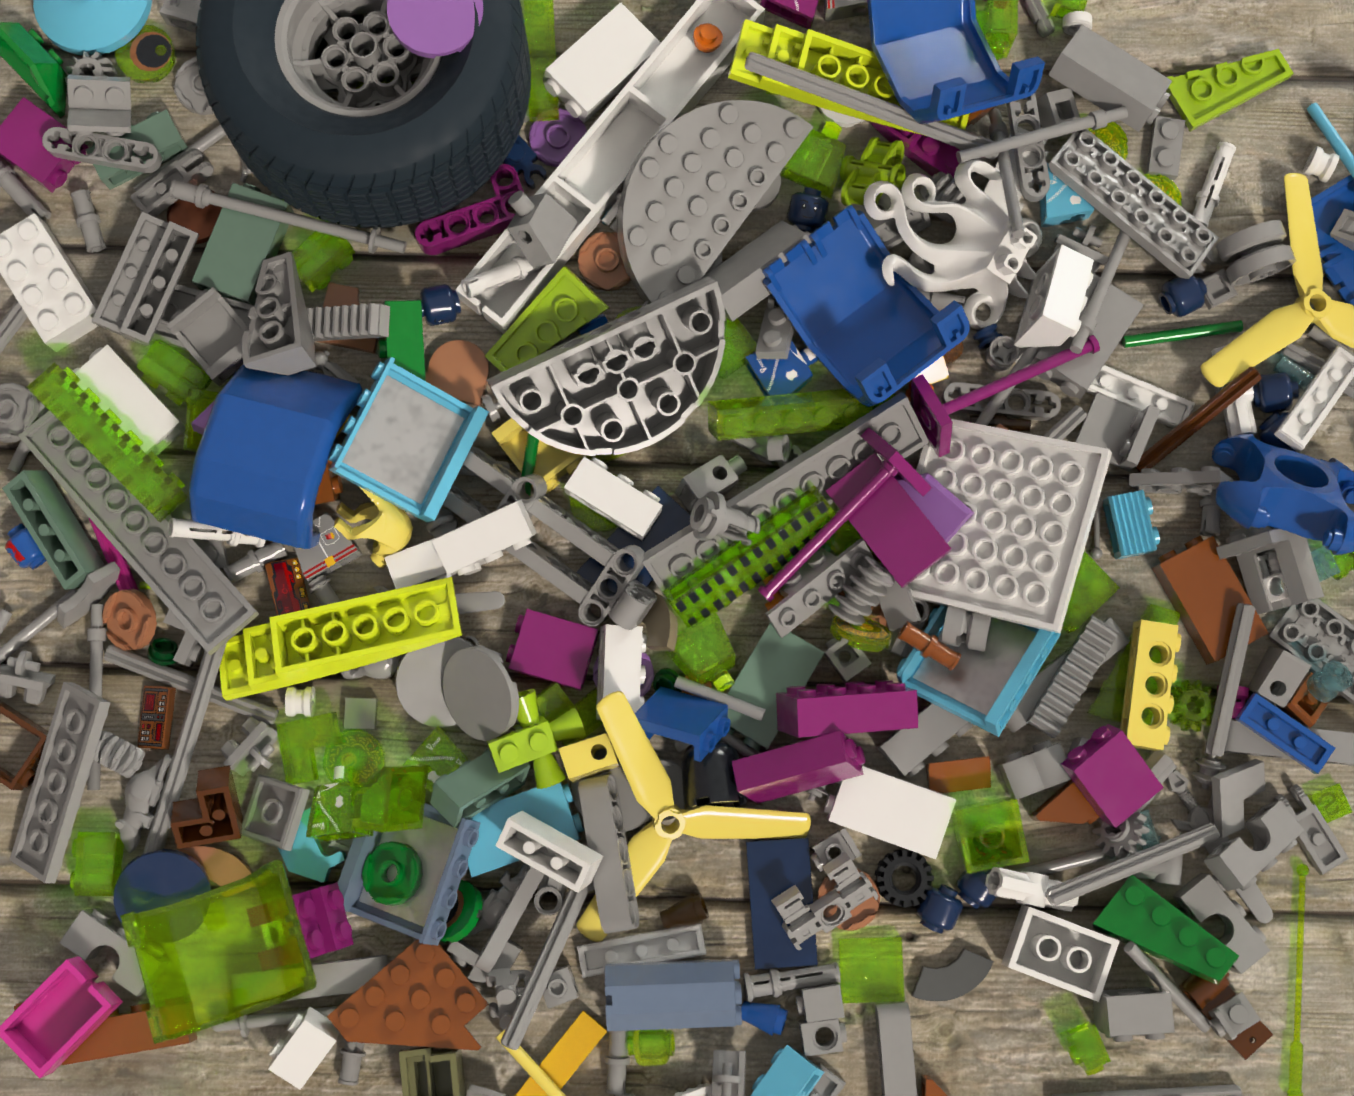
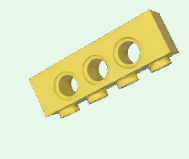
M1142 619L1133 622L1120 729L1135 748L1153 751L1164 750V745H1167L1169 742L1170 727L1167 726L1168 714H1171L1174 706V697L1170 695L1171 684L1175 683L1178 673V667L1174 664L1175 652H1178L1181 646V634H1178L1179 625ZM1152 647L1157 648L1161 653L1159 663H1155L1150 659L1149 651ZM1148 678L1154 679L1157 683L1155 694L1149 693L1145 687ZM1145 708L1153 713L1154 718L1150 725L1145 724L1141 717Z

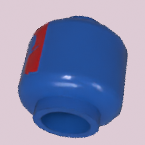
M23 523L7 533L10 539L6 542L5 549L19 567H30L34 570L46 562L45 557Z

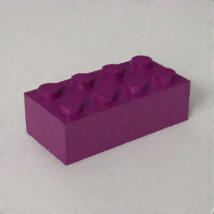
M875 680V685H864V682H846V687H835V684H817L816 689H805V686L786 687L787 692L776 693L777 730L798 738L823 736L837 731H841L843 734L918 728L917 690L906 688L905 683Z

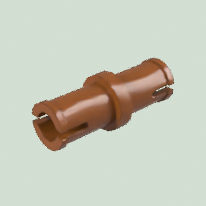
M908 621L903 625L897 636L898 639L903 640L920 651L922 657H930L947 667L950 671L955 668L961 658L959 652L938 641V636L934 634L930 636Z

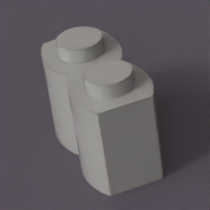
M1046 740L1033 745L1034 752L1023 755L1020 750L1004 756L1005 762L999 764L998 767L1011 800H1017L1071 780L1070 776L1061 766L1066 757L1060 743L1052 745L1050 740Z

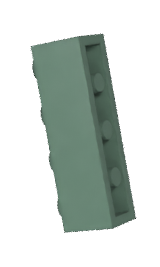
M23 470L2 488L64 590L79 589L85 582L87 574L105 566L47 470Z

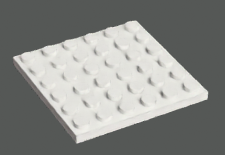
M951 419L953 424L950 453L938 458L931 444L928 443L923 446L916 471L919 474L929 473L970 508L974 514L947 543L952 551L908 584L912 597L1060 634L1111 459V450Z

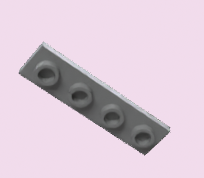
M860 538L837 557L823 548L815 552L778 590L785 598L766 612L765 615L779 637L783 638L835 597L836 594L844 590L842 588L844 584L850 585L852 583L850 579L851 574L858 577L862 575L857 566H869L864 557L870 556L875 559L863 539Z

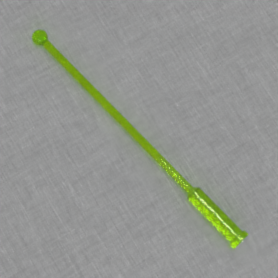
M1300 864L1296 868V872L1299 875L1294 1040L1290 1043L1289 1088L1287 1096H1303V1044L1300 1042L1305 885L1306 876L1309 874V868L1305 864Z

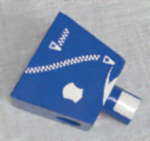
M791 341L788 359H757L755 352L745 357L744 365L775 412L812 380L813 374L808 366L817 362L818 359L807 346L798 351Z

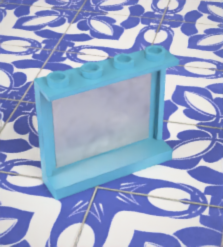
M390 357L384 363L379 361L373 370L371 378L374 379L370 390L365 388L356 404L360 406L356 417L350 416L342 431L346 436L341 445L336 443L328 459L332 463L328 470L428 523L435 521L489 411L480 406L470 407L394 364L395 358Z
M943 605L933 609L928 619V626L924 630L930 636L932 634L938 636V641L940 642L948 608ZM992 617L985 652L968 649L965 643H962L959 647L946 645L961 654L959 662L950 671L932 658L922 657L920 651L912 647L913 650L909 656L900 661L896 676L899 682L905 683L906 688L917 690V696L999 737L1061 633L1050 632Z

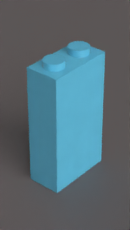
M560 782L551 787L543 789L533 788L499 800L470 818L481 823L478 830V841L472 847L468 858V868L471 877L520 861L495 846L507 819L520 811L528 813L574 840L581 839L579 833L584 831V827L579 813L573 815L569 805L570 802L574 801L569 784L563 785Z

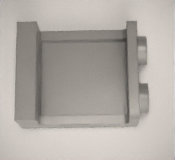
M214 287L201 291L194 298V303L186 309H180L175 312L170 318V322L166 325L219 387L231 378L243 364L241 340L243 332L248 331V326Z

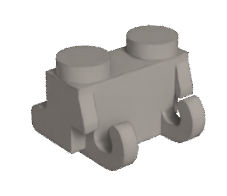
M509 967L492 969L489 974L485 972L486 985L488 987L494 986V982H496L497 1003L492 1002L489 1004L490 1016L493 1018L499 1017L500 1027L506 1030L521 997L518 996L517 983L519 979H524L526 986L531 974L529 970L510 971Z

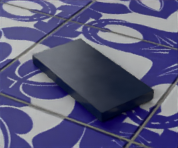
M657 486L652 493L660 498L659 503L663 505L662 511L644 540L641 541L618 527L607 541L619 549L628 545H637L646 552L690 525V514L663 489ZM625 553L623 556L626 566L633 568V557ZM590 557L576 573L594 585L605 566ZM644 566L636 580L648 587L653 578ZM608 578L607 586L609 590L617 593V583L613 579Z
M809 838L746 842L754 969L817 966L816 934L800 944L802 950H797L782 928V923L785 921L771 901L793 885H796L804 897L801 900L803 905L813 903Z

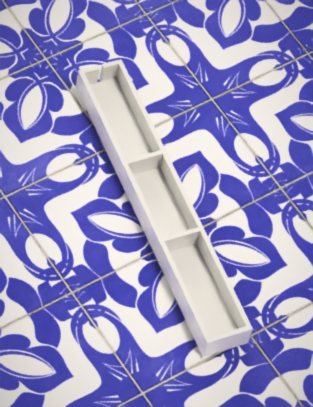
M696 0L535 193V195L549 194L578 221L556 262L545 265L542 270L527 275V279L505 283L472 298H468L466 296L467 293L464 294L460 284L456 288L459 300L481 316L483 313L485 320L504 334L562 269L617 201L615 197L619 192L622 193L623 184L630 167L643 147L662 128L680 116L692 111L732 63L743 21L747 19L762 25L764 24L765 8L754 0ZM705 23L715 25L723 35L720 47L710 53L697 49L693 40L695 28ZM509 226L465 279L511 262V258L525 256L509 232Z

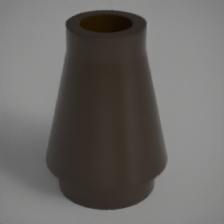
M690 894L668 909L660 911V917L664 928L667 930L673 927L702 924L704 919L709 918V913L702 895L694 896Z

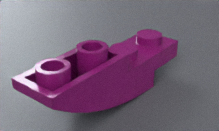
M870 122L889 142H894L895 140L902 141L904 144V155L929 175L933 176L940 171L945 174L949 173L954 178L956 168L960 164L957 160L956 152L961 150L928 136Z

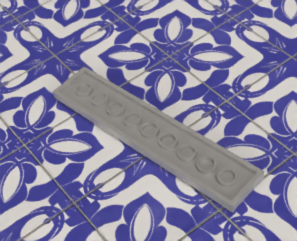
M903 392L899 393L726 501V506L740 510L747 516L754 515L760 519L759 534L747 530V539L751 540L750 546L743 545L741 541H732L719 536H715L712 540L707 541L696 539L691 526L688 525L646 551L642 563L664 597L671 604L719 573L727 570L726 568L732 564L738 563L739 559L743 556L751 555L753 553L752 550L756 547L762 548L767 545L765 541L769 538L773 540L780 536L778 532L783 528L786 532L793 528L791 523L796 519L799 523L805 521L804 514L809 510L813 515L818 513L819 509L816 505L822 501L826 507L834 503L826 492L828 488L873 453L882 462L884 461L861 437L868 427L896 449L904 458L930 443L907 396Z
M65 397L59 402L62 407L55 414H52L50 411L46 412L25 431L21 432L18 437L211 656L254 620L259 613L192 538H172L168 536V523L170 518H173L172 515L167 511L158 520L153 516L163 505ZM69 412L73 417L63 425L59 419ZM79 422L83 428L73 435L69 430ZM89 433L93 439L84 446L80 440ZM99 443L104 449L94 456L90 450ZM110 454L114 460L105 467L100 461ZM120 464L125 470L115 478L110 472ZM131 475L135 481L125 488L121 482ZM141 485L146 491L136 499L131 493ZM152 496L156 502L146 509L142 504Z

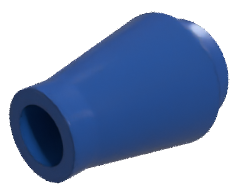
M743 1002L741 1007L743 1021L771 1036L774 1033L782 1035L788 1010L782 1009L781 1005Z

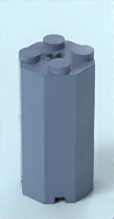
M739 959L606 964L605 1010L607 1031L734 1027L742 1025L741 1005L736 1006L742 1004L741 984L739 980H734L740 979Z

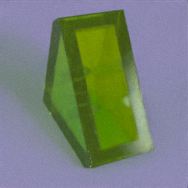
M727 318L724 337L725 348L719 371L720 379L727 378L745 364V358L756 351V341L738 318L733 322Z

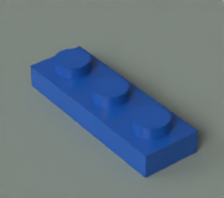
M1253 693L1236 717V720L1314 774H1319L1335 750L1334 746L1257 693Z

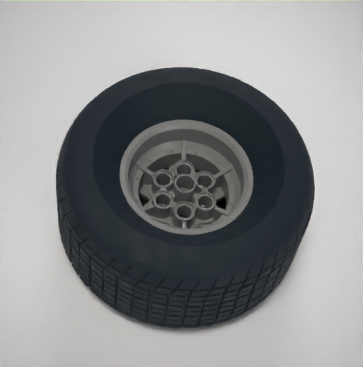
M201 0L199 7L201 9L198 11L196 25L198 27L196 29V47H198L196 55L197 64L200 68L198 71L202 87L212 111L249 170L253 172L254 176L280 199L284 198V202L296 209L301 208L302 212L315 218L318 217L324 221L350 227L387 228L412 224L439 215L467 199L491 178L510 153L520 133L527 112L531 89L530 54L520 0H483V17L480 26L474 2L475 24L474 34L470 42L460 53L457 51L445 56H435V58L416 55L399 43L388 21L387 0ZM369 13L361 24L351 18L355 15ZM385 28L382 33L373 34L375 29ZM349 33L355 34L350 39H342L345 35ZM324 38L328 46L323 50L321 57L315 59L318 47ZM395 50H405L402 55H392ZM335 61H344V63L341 66L332 67V64ZM385 77H394V80L390 83H381ZM418 77L415 83L412 85L410 80L412 78ZM356 82L364 83L359 89H351V86ZM338 92V101L333 100L326 93Z

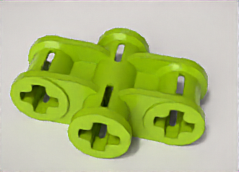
M874 136L869 140L860 160L855 159L851 155L845 156L840 168V177L844 182L841 190V202L843 205L857 204L864 206V194L867 188L877 181H888L899 190L902 188L906 177L905 166L901 164L904 157V144L902 141H881L879 137ZM879 193L876 196V205L878 204V201L880 200L883 193Z

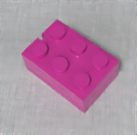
M80 956L66 959L0 1025V1038L39 1079L52 1074L123 1003L104 981L95 983L99 976Z

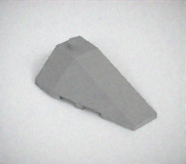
M290 251L263 260L255 288L257 292L254 307H250L248 317L251 319L248 331L243 332L241 340L244 366L249 369L287 376L317 367L313 335L293 253Z

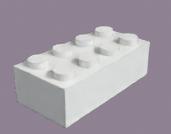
M33 213L0 234V274L47 346L58 352L98 327V325L92 322L98 308L97 302L48 225L36 213Z

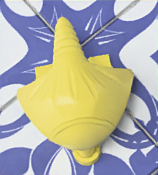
M360 487L372 502L361 504L355 511L341 502L337 506L336 512L349 523H357L364 519H371L372 521L352 528L337 517L334 527L348 540L359 538L375 540L372 546L373 553L370 555V558L378 567L384 568L387 565L384 557L400 552L407 546L412 536L413 526L404 510Z

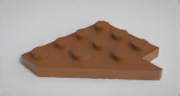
M417 939L331 1012L327 1018L347 1042L478 1051L482 1046L465 1025L489 1003L440 944L438 946L422 944Z

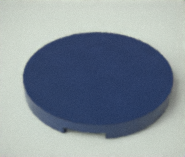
M162 849L137 856L127 864L121 872L114 889V908L121 924L137 938L151 943H172L190 936L203 924L210 910L212 888L205 869L196 859L178 850Z

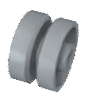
M1271 220L1248 227L1228 236L1217 244L1216 248L1221 260L1228 263L1233 262L1225 271L1231 286H1241L1267 278L1296 262L1291 246L1280 244L1287 236L1282 221Z

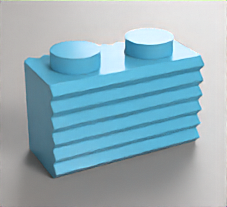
M1144 490L1109 496L1103 500V510L1115 560L1149 554L1157 550L1156 545L1160 543V536L1157 527H1152L1150 515L1153 514V505L1151 499L1145 497Z

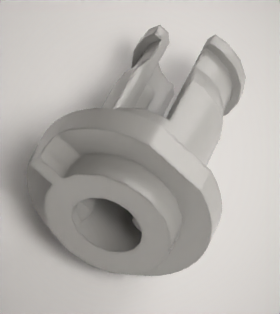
M711 491L699 498L695 503L690 515V526L696 539L707 541L712 540L715 536H719L732 541H741L743 545L750 546L751 540L747 539V530L759 534L760 519L754 515L747 516L740 510L726 506L724 496Z

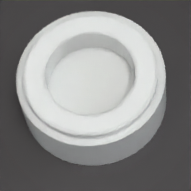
M1073 11L1062 18L1063 32L1068 35L1074 36L1081 25L1090 30L1092 29V15L1088 12Z

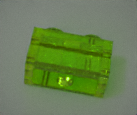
M317 231L313 232L292 252L300 282L311 293L316 289H324L332 279L330 276L338 268L343 270L352 262V255L355 251L351 244L344 238Z
M160 339L154 342L148 353L137 364V369L143 373L141 379L154 389L159 385L168 391L165 396L178 406H181L184 402L192 407V404L198 401L202 392L212 382V379L204 370Z

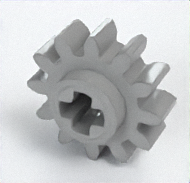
M1138 809L1117 828L1102 821L1099 817L1097 821L1101 824V827L1093 829V833L1100 836L1095 844L1103 849V853L1112 858L1114 856L1120 859L1127 857V851L1132 854L1137 853V844H1147L1141 838L1142 834L1150 832L1149 828L1142 825L1147 820V817L1140 813Z

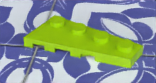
M1275 49L1244 57L1240 61L1228 64L1224 62L1216 64L1212 68L1200 71L1197 69L1176 77L1169 76L1167 78L1172 80V83L1166 92L1171 94L1169 99L1182 120H1185V125L1191 132L1291 78L1294 72L1280 50Z
M563 266L485 354V357L498 370L504 372L546 352L610 309V307L567 266Z

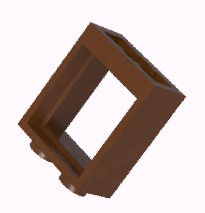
M0 700V715L3 714L40 738L16 776L0 766V783L11 790H23L24 787L28 788L34 781L48 731Z

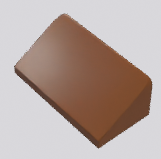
M990 756L925 764L928 789L939 793L991 788Z

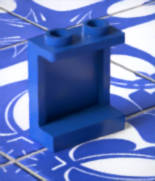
M660 687L635 713L649 740L656 734L691 744L694 747V760L699 762L714 750L715 745L722 737L728 734L731 721L728 718V705Z

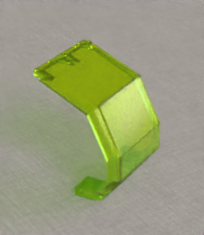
M280 860L268 862L245 878L195 897L139 913L133 911L120 915L128 947L135 948L151 1010L146 1011L154 1044L198 1032L279 1004L308 992L317 985L284 865Z

